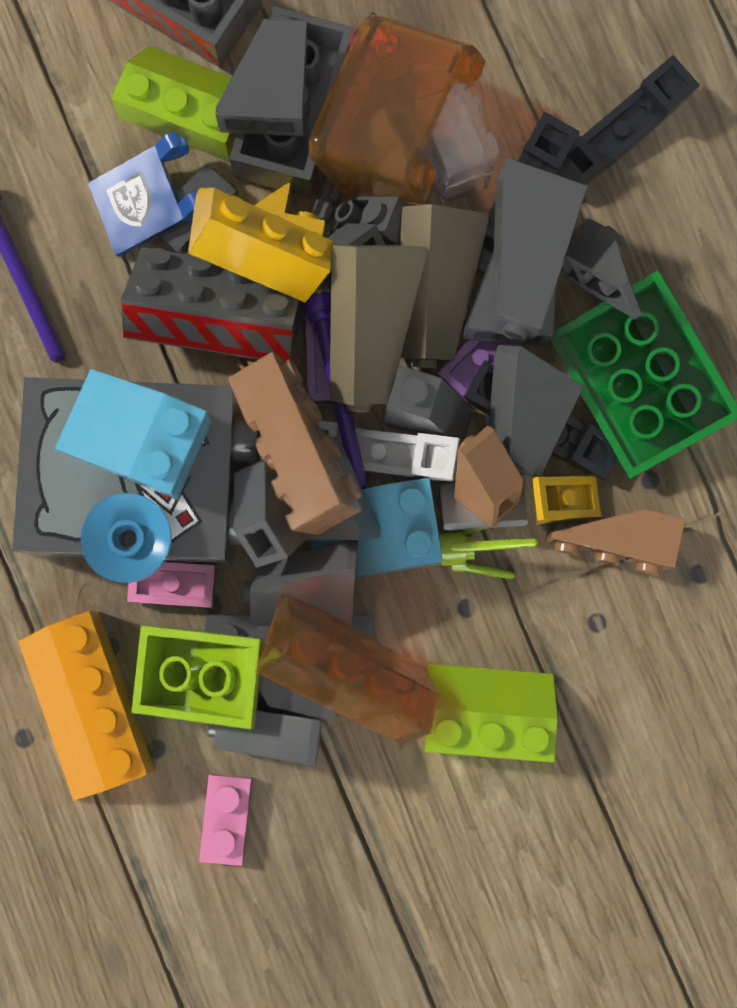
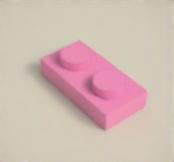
M164 562L148 578L129 583L127 602L213 608L217 566Z
M209 774L199 862L243 865L252 777Z

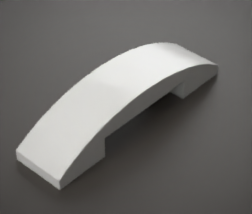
M318 422L320 428L323 429L324 436L330 435L331 437L340 438L337 423ZM355 428L365 473L412 479L429 478V480L454 481L460 438L418 433L415 436Z

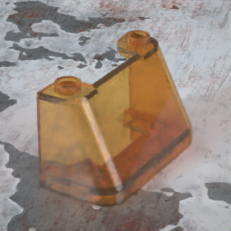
M369 16L365 18L357 30L309 139L311 159L346 197H400L407 204L424 205L436 180V169L431 158L424 150L453 83L458 88L473 87L482 75L486 61L472 44L388 17Z

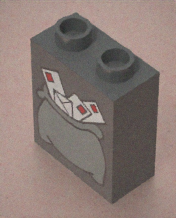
M24 377L12 551L33 557L85 559L81 549L80 536L87 514L97 503L109 496L120 493H133L144 496L156 503L169 521L172 540L165 562L233 565L234 545L243 546L234 532V473L238 470V461L258 462L259 452L255 444H257L256 439L260 438L261 434L259 430L254 432L247 425L231 386L131 382L207 411L212 419V423L178 500H175L57 451L55 446L85 380ZM133 531L123 534L122 544L124 547L129 548L136 543L137 537Z

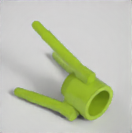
M488 528L450 530V532L440 533V547L443 559L441 566L451 565L452 572H470L505 579H514V572L467 563L466 560H475L474 551L515 549L538 545V540L535 538L474 541L473 535H466Z

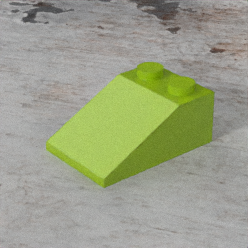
M141 626L131 713L254 729L263 639L172 626Z

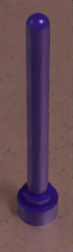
M0 214V253L50 360L54 363H61L66 357L65 351Z
M331 292L312 294L306 303L301 302L304 316L309 317L311 324H315L330 389ZM332 401L341 443L361 488L365 489L367 487V478L352 412L346 410V404Z

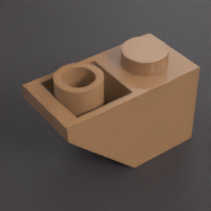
M487 426L476 436H468L457 450L458 460L455 474L454 499L492 529L520 503L523 479L495 430Z

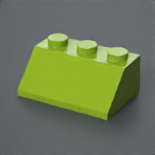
M151 45L127 61L111 96L119 119L162 136L169 132H176L179 137H184L190 147L230 162L229 158L237 133H223L219 131L216 119V106L232 77Z
M428 664L421 747L424 752L555 763L557 709L553 674Z

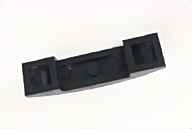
M672 55L646 77L635 92L582 137L578 136L557 175L587 185L657 128L699 88L700 84L679 60Z
M544 111L525 144L518 162L557 175L580 131ZM495 202L488 212V226L477 269L484 273L494 250Z
M484 360L463 397L490 417L494 365ZM569 416L551 454L602 480H607L618 459L600 428L591 423L585 425L572 416Z

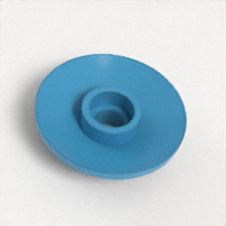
M120 493L101 500L90 510L82 525L80 540L83 555L89 566L97 574L114 582L133 583L148 578L163 565L170 551L172 535L169 521L156 503L138 494ZM128 531H133L137 537L136 543L132 547L126 548L122 544V536Z

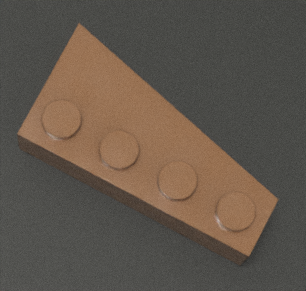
M271 352L230 376L228 381L247 425L254 432L259 430L261 437L256 439L257 444H255L261 459L272 470H276L279 476L271 481L277 497L280 499L284 498L294 511L286 516L291 530L319 535L361 512L362 508L357 500L362 497L361 491L349 473L344 475L337 461L342 458L341 452L330 435L324 436L318 424L322 420L321 413L310 397L305 399L298 384L303 382V379L291 359L286 361Z

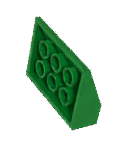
M658 270L633 284L642 313L638 318L633 319L608 303L603 302L553 331V337L550 339L571 378L583 386L581 390L583 399L630 479L737 420V403Z

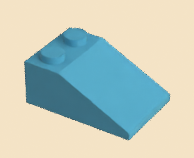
M90 369L55 449L178 500L212 423V419L207 411L167 394Z
M429 478L362 489L380 529V537L358 540L356 578L434 566L443 562ZM310 540L312 549L346 541Z

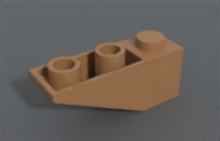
M642 509L554 531L546 535L545 542L555 544L554 551L579 556L580 550L595 553V561L619 566L620 560L636 563V571L660 575L661 570L672 569L676 566L685 518Z

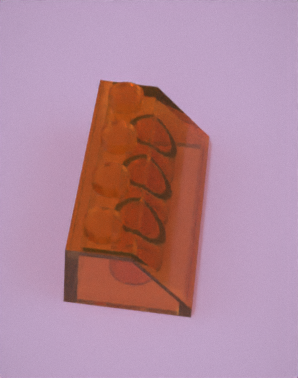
M286 593L280 596L255 671L256 673L401 745L431 734L440 693L426 667Z

